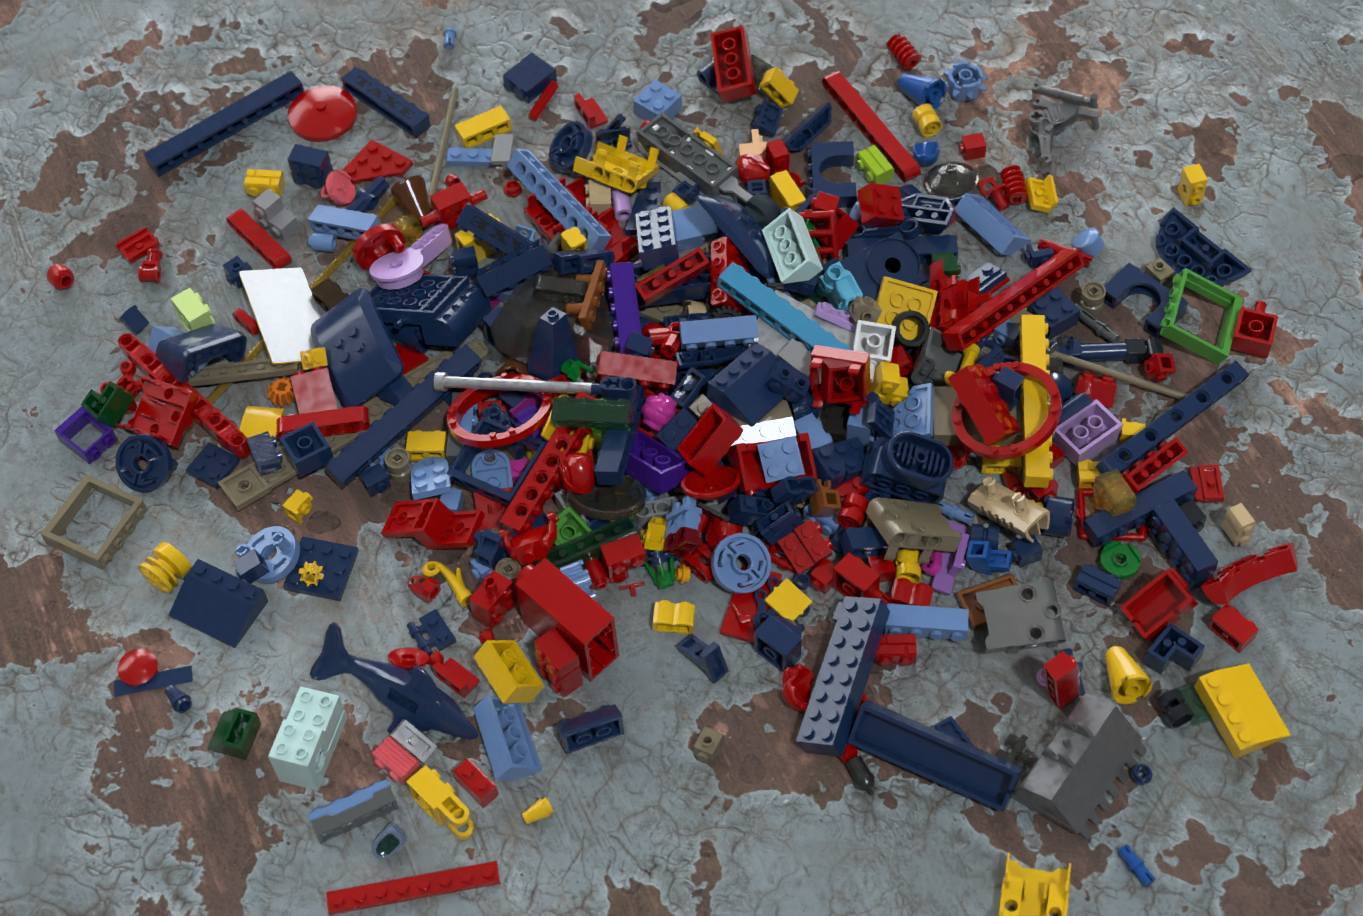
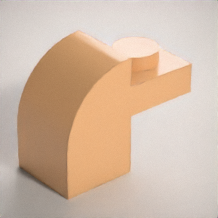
M758 129L751 130V143L739 144V157L747 153H754L755 155H761L766 160L767 142H763L762 136H759Z

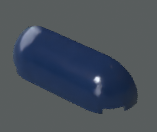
M830 102L823 104L810 113L782 139L788 150L799 151L804 149L832 122L831 110H833Z

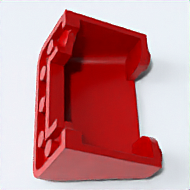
M809 433L798 434L796 439L805 474L795 477L809 476L815 480L817 479ZM775 440L746 444L740 443L729 448L726 456L730 466L740 474L741 482L739 489L741 493L745 492L746 495L757 494V490L772 488L782 481L766 483L757 446L758 444Z

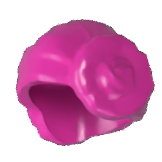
M663 393L650 395L641 406L643 423L650 429L660 432L674 418L677 402Z

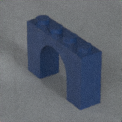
M853 141L811 142V150H807V160H811V163H808V174H812V177H809V187L816 189L818 192L840 197L838 208H853L857 200L856 182L834 183L824 179L821 175L823 171L831 167L854 166Z
M1128 263L1104 285L1106 289L1104 303L1114 310L1130 295L1143 294L1151 297L1157 303L1158 308L1146 318L1143 330L1152 337L1160 339L1162 337L1160 335L1162 328L1160 324L1166 314L1164 309L1170 299L1168 297L1170 289L1157 282L1153 277L1148 276L1140 268ZM1182 297L1174 325L1186 314L1188 302Z

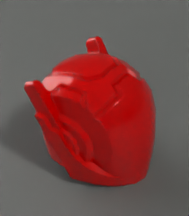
M747 153L736 159L735 165L738 166V179L741 184L748 187L747 181L765 179L766 184L769 182L770 166L764 157L754 153Z
M589 449L587 454L575 452L565 457L562 454H558V465L564 487L578 494L591 492L596 479L593 472L592 450Z
M711 516L706 531V543L714 551L721 540L733 534L743 533V528Z

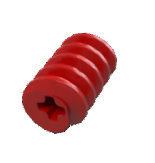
M896 34L888 40L886 44L887 49L905 70L912 69L921 61V55L914 49V46L911 45L906 36Z
M1010 165L1003 168L1000 176L1002 184L1006 183L1007 185L1004 189L1006 201L1012 205L1025 203L1029 196L1023 177L1024 174L1020 166Z

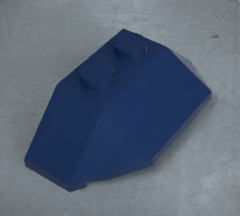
M916 193L901 199L904 221L908 219L916 220L920 233L940 235L949 226L955 213L948 197Z

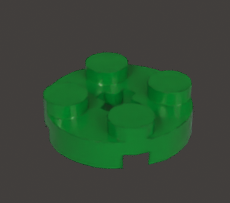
M1115 541L1104 547L1099 562L1103 572L1115 574L1119 580H1125L1133 577L1138 572L1141 556L1133 545L1129 543L1128 545L1121 544V541ZM1119 557V559H1124L1125 561L1123 564L1116 562V558Z

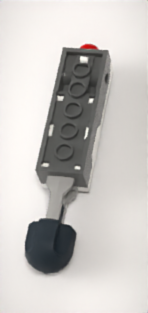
M663 112L653 120H646L641 124L640 130L637 131L639 151L649 157L650 147L659 149L656 163L681 182L685 180L692 186L697 183L700 185V194L722 196L733 200L747 210L762 228H765L779 216L781 208L771 197L760 193L752 196L738 186V166Z

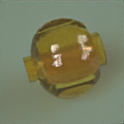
M400 215L391 223L396 225L403 233L406 247L412 246L423 235L420 222L413 215Z

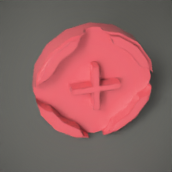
M342 170L331 172L327 176L326 184L321 190V196L341 206L349 204L355 197V186L350 181L352 180L351 177Z

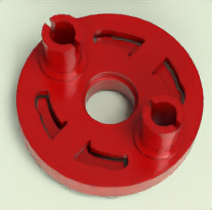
M380 224L363 233L356 241L352 251L353 258L361 269L370 272L371 265L380 257L392 252L402 253L406 249L405 237L396 225Z

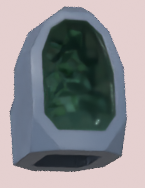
M391 822L372 845L373 855L381 859L391 857L407 841V835L396 823Z

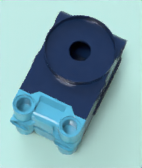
M898 232L829 266L824 275L817 278L818 283L815 290L819 296L827 297L829 304L834 309L850 313V305L857 296H868L877 301L883 276L918 286L926 283L927 279L921 270V262L917 251Z

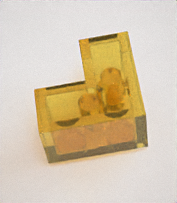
M1114 469L1095 476L1091 502L1093 507L1098 509L1099 512L1106 509L1115 517L1135 509L1136 495L1119 471Z

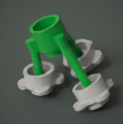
M569 359L561 366V371L566 375L568 382H584L580 378V367L587 370V377L590 378V383L596 381L594 380L595 363L588 367L578 359L575 362ZM588 394V395H590V396H592V397H594V398H596V397L598 396V395Z

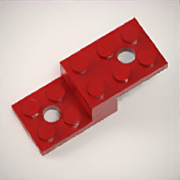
M439 499L395 502L381 534L385 538L414 536L428 550L471 547L474 542L473 536L479 530L485 514L481 510L451 512Z

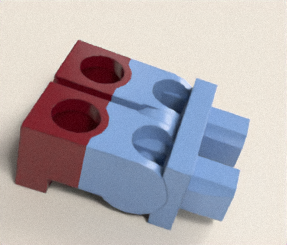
M686 496L683 498V503L675 502L672 504V512L666 514V521L668 523L666 525L665 553L669 552V554L682 557L702 546V538L698 537V524L701 520L702 509L696 507L697 499Z

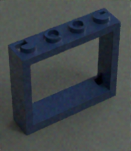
M482 417L472 433L489 435L490 432H495L498 434L508 431L512 426L508 424L504 426L494 418L491 420ZM531 435L515 442L536 452L511 493L465 473L480 448L464 445L446 474L453 483L509 506L547 442L542 441L539 437L537 439L533 438Z

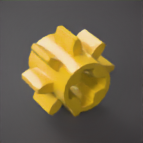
M316 561L310 564L305 562L304 568H300L298 572L303 574L300 581L307 583V586L310 584L317 586L318 579L321 580L324 577V574L320 573L323 566H318Z

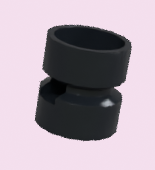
M1179 689L1167 691L1156 700L1157 706L1165 714V719L1171 728L1183 726L1194 717L1193 711L1185 703V698Z

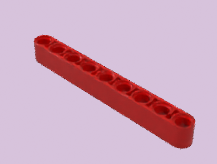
M840 71L822 78L825 90L870 144L878 148L892 165L894 172L902 182L905 183L921 175L917 162Z

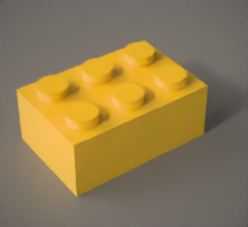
M486 640L474 655L479 668L483 671L489 684L494 688L503 704L532 702L545 687L515 640Z

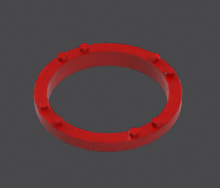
M1018 361L996 363L994 366L986 368L991 382H993L992 379L997 371L1000 372L1006 366L1024 376L1025 379L1038 383L1050 395V410L1044 424L1031 437L1017 444L1004 447L987 446L973 439L967 433L965 427L967 410L957 395L952 409V423L959 440L969 451L987 459L1007 460L1026 455L1049 439L1061 418L1062 399L1055 381L1041 368Z
M506 372L502 373L501 376L492 377L498 379L541 380L530 375L507 374ZM466 389L453 401L448 409L447 423L453 437L465 445L478 448L509 445L528 437L546 423L554 406L552 393L529 392L540 397L542 404L538 412L523 425L517 428L511 427L503 433L496 434L491 432L489 435L470 433L460 427L463 416L479 401L492 395L509 391Z

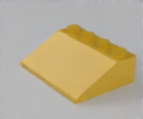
M1249 663L1219 669L1198 678L1194 688L1234 759L1291 736Z

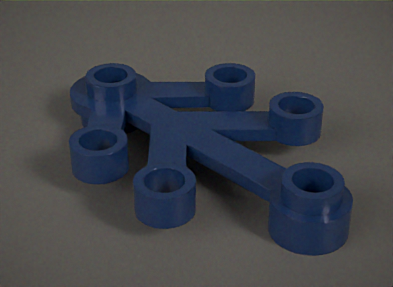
M800 573L796 575L793 584L801 591H805L810 585V578L808 575ZM770 577L767 582L770 594L773 592L774 587H778L780 584L779 579L776 577ZM770 582H775L776 586L771 585ZM798 582H802L804 586L799 585ZM762 589L757 590L754 595V600L758 605V613L753 619L756 629L762 624L760 620L765 621L769 616L777 614L772 608L766 611L764 600L767 598V593ZM761 594L764 598L761 599L757 595ZM809 606L806 608V612H804L801 617H805L808 615L810 611Z

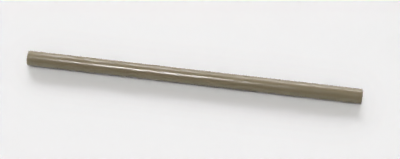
M453 87L451 90L428 193L430 211H432L430 195L435 194L458 95L457 87Z
M1051 349L1046 350V354H1049L1051 358L1106 376H1112L1115 379L1179 400H1183L1189 395Z

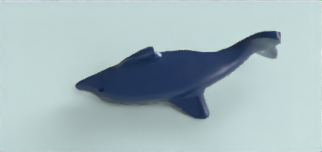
M333 622L329 625L322 652L313 664L310 672L312 679L321 681L343 673L352 674L360 679L394 713V721L387 729L389 733H392L403 719H406L421 733L435 730L470 740L478 737L477 729L468 721L460 706L454 699L436 686L432 677L425 669L415 665L412 672L389 663L350 655L344 647L341 629L338 624Z

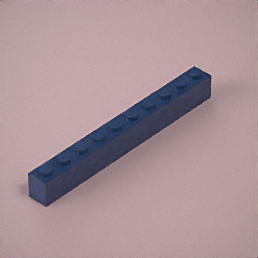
M289 71L144 153L148 166L158 177L164 175L292 102L299 94L304 92L302 82L292 71Z
M467 344L462 348L458 347L453 352L452 357L448 360L444 359L436 371L429 372L421 384L417 383L411 389L412 392L407 396L403 395L395 407L388 408L379 421H373L365 433L361 432L355 438V442L351 445H346L341 450L339 456L333 457L327 462V474L342 489L456 389L448 388L447 391H436L434 389V376L436 372H447L448 376L470 377L481 367L482 359Z

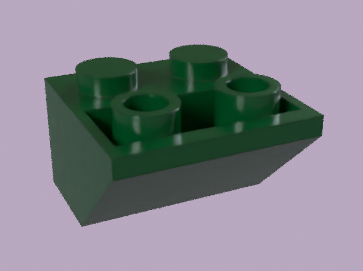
M240 708L223 712L207 749L246 760L262 724L257 713Z

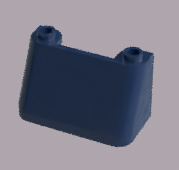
M214 323L161 340L158 343L155 356L182 383L189 380L187 376L192 370L194 372L198 371L199 363L223 355L229 360L232 359L234 363L243 362L247 337L240 331Z

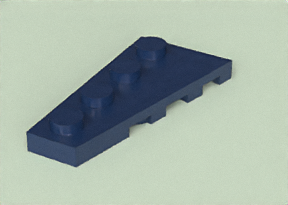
M647 182L646 188L640 189L625 229V235H637L635 214L661 207V182Z

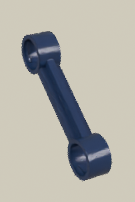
M914 219L905 220L899 226L867 229L864 225L859 224L860 226L851 235L850 239L887 237L900 232L905 239L912 240L919 236L920 228Z

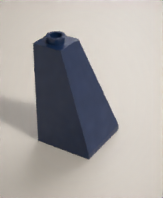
M554 307L539 318L527 366V373L543 381L563 375L564 373L561 371L562 364L569 359H572L574 362L578 359L567 314Z

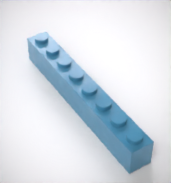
M732 262L718 277L717 287L788 340L793 338L795 341L803 343L810 353H812L815 345L851 350L846 343L840 342L831 332L821 328L816 321H812L801 310L794 308L788 300L778 296L773 289L763 285L757 277L751 276L742 266Z

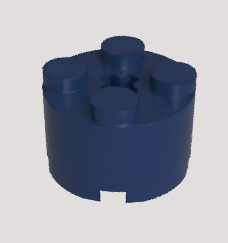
M1046 495L1044 507L1050 511V523L1048 530L1041 529V534L1069 537L1073 524L1072 515L1075 500L1067 497Z

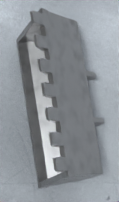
M1086 693L1080 702L1076 703L1047 747L1043 750L1038 760L1013 794L1012 799L1088 840L1092 832L1085 823L1089 820L1095 826L1099 824L1101 818L1096 813L1095 808L1098 805L1103 811L1107 812L1110 803L1104 797L1105 793L1108 792L1112 797L1116 798L1120 790L1113 781L1117 778L1122 784H1125L1129 777L1122 769L1123 766L1126 764L1132 770L1134 766L1138 765L1131 754L1135 751L1139 756L1143 757L1147 752V749L1141 743L1142 737L1135 731L1116 705Z

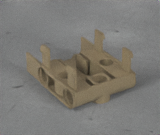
M880 497L872 499L868 504L866 510L868 518L864 522L863 527L875 525L889 545L884 557L885 560L893 561L896 558L895 555L899 547L923 549L918 563L927 564L930 561L929 558L933 550L956 552L962 539L959 532L952 529L941 515L942 509L938 504Z

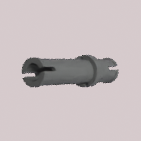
M1075 304L1081 310L1079 319L1096 331L1098 336L1104 337L1110 343H1117L1119 341L1120 335L1109 328L1106 322L1103 323L1080 304Z

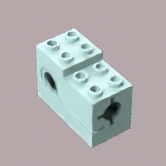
M300 686L286 720L283 719L268 755L279 781L319 791L347 720L346 712L343 710V704L338 695Z

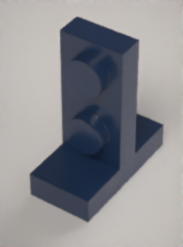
M691 633L677 645L679 652L706 671L708 679L715 684L729 672L721 648L716 642L707 645Z

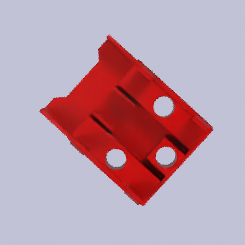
M583 176L567 185L565 177L558 180L590 214L593 212L591 206L586 208V197L588 195L585 192ZM535 193L526 197L528 206L524 208L525 215L536 226L539 235L546 238L550 243L557 231L560 233L565 231L563 225L552 216L553 214L548 209L542 206L539 200L536 201ZM608 208V209H606L605 211H603V212L597 214V215H598V218H599L602 214H604L606 211H608L610 208Z
M613 207L599 218L596 210L591 213L611 235L604 250L614 251V263H627L639 254L638 240L631 235H625V230L619 226V221L614 217Z
M943 259L930 264L929 289L938 291L929 324L930 327L943 333L978 309L980 304L991 300V291L980 295L979 276L968 281L964 279L957 281L956 275L949 277L943 274ZM992 331L985 336H990L992 334Z
M136 374V377L145 380L142 386L143 396L134 418L130 419L127 424L120 425L116 423V426L136 434H151L153 437L162 440L165 444L178 448L185 429L189 428L193 423V416L191 414L199 394Z

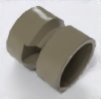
M1089 281L1082 286L1079 304L1092 315H1097L1102 311L1106 294L1104 285L1097 281Z
M399 447L389 450L385 455V463L391 475V480L398 483L408 481L411 478L410 471L412 468L409 453L404 448Z
M504 558L497 563L495 571L513 581L516 593V577L522 570L521 565L517 560Z

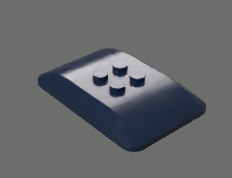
M698 194L696 199L754 268L766 278H779L762 232L763 228L747 210L733 200L722 196Z
M357 289L317 319L311 326L310 331L316 348L325 347L328 366L324 368H328L331 383L344 408L361 406L402 375L404 366L367 289Z

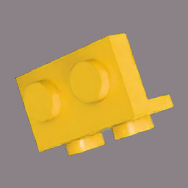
M1048 175L1044 180L1031 177L1025 180L1030 208L1050 213L1058 204L1053 175Z

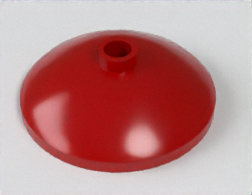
M716 465L715 469L708 476H705L696 469L689 472L683 477L681 487L682 491L692 498L711 501L732 493L739 486L741 478L736 469L729 466Z

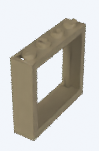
M85 474L40 534L46 544L103 570L112 561L117 550L123 546L129 534L133 533L140 519L144 518L147 508L142 499ZM95 490L131 506L97 553L60 537Z

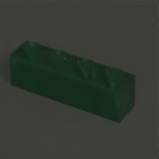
M561 396L560 398L554 397L550 419L555 427L631 431L634 408L631 401L626 399L609 400L607 398L590 399L588 397L571 398L569 396Z

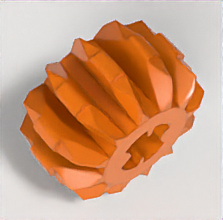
M283 376L282 379L276 377L275 382L270 381V386L267 387L268 398L275 407L280 405L283 408L285 405L291 406V402H296L291 378L287 379Z

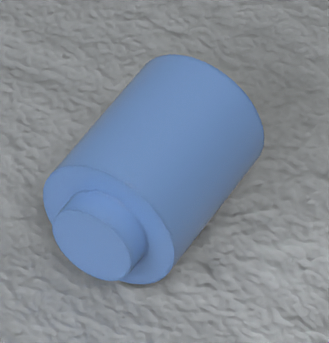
M314 232L312 236H309L308 244L314 251L335 252L337 237L335 234Z

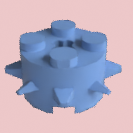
M963 61L955 63L951 70L943 72L948 78L947 82H945L947 92L956 102L978 99L980 92L987 90L982 84V80L988 78V76L983 75L978 65H970V62Z

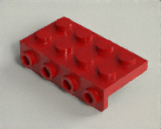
M727 236L714 240L711 243V304L713 306L721 304L725 307L731 306L732 310L734 308L737 309V313L741 312L742 315H749V310L717 287L718 277L732 262L742 266L750 274L749 261Z

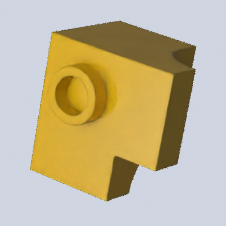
M652 516L648 523V528L641 530L639 537L644 545V549L662 550L664 552L666 525L668 523L666 518Z

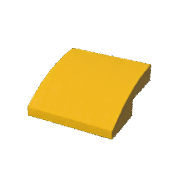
M247 406L239 430L246 438L268 431L270 437L274 436L277 440L276 420L285 415L284 409Z

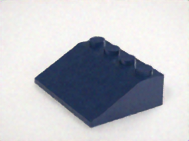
M755 342L708 382L707 398L712 403H715L753 427L785 399L784 396L773 392L764 385L771 367L779 359L771 350Z
M197 559L182 583L170 610L169 617L236 648L268 603V599L263 589Z

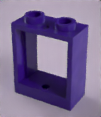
M83 406L54 430L58 440L89 465L118 440L111 427L98 421ZM89 423L103 435L84 451L70 439Z

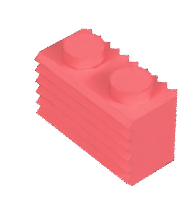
M390 736L372 752L373 764L381 771L383 769L386 770L389 778L395 783L399 781L404 785L421 768L419 760Z

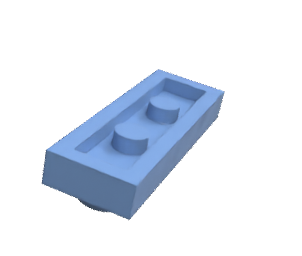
M448 148L447 165L499 166L491 164L493 149Z

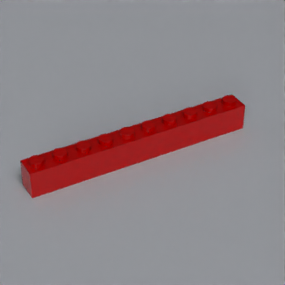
M1068 249L1060 251L944 331L942 336L947 350L964 351L1084 267L1080 250Z

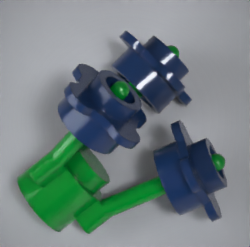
M645 550L647 562L639 567L646 566L655 586H658L659 589L673 586L676 580L674 562L679 560V556L669 554V552L665 553L662 550H655L653 553H651L652 550ZM650 562L652 566L658 564L660 571L657 572V576L651 568ZM669 562L670 572L668 569L664 570L662 563Z

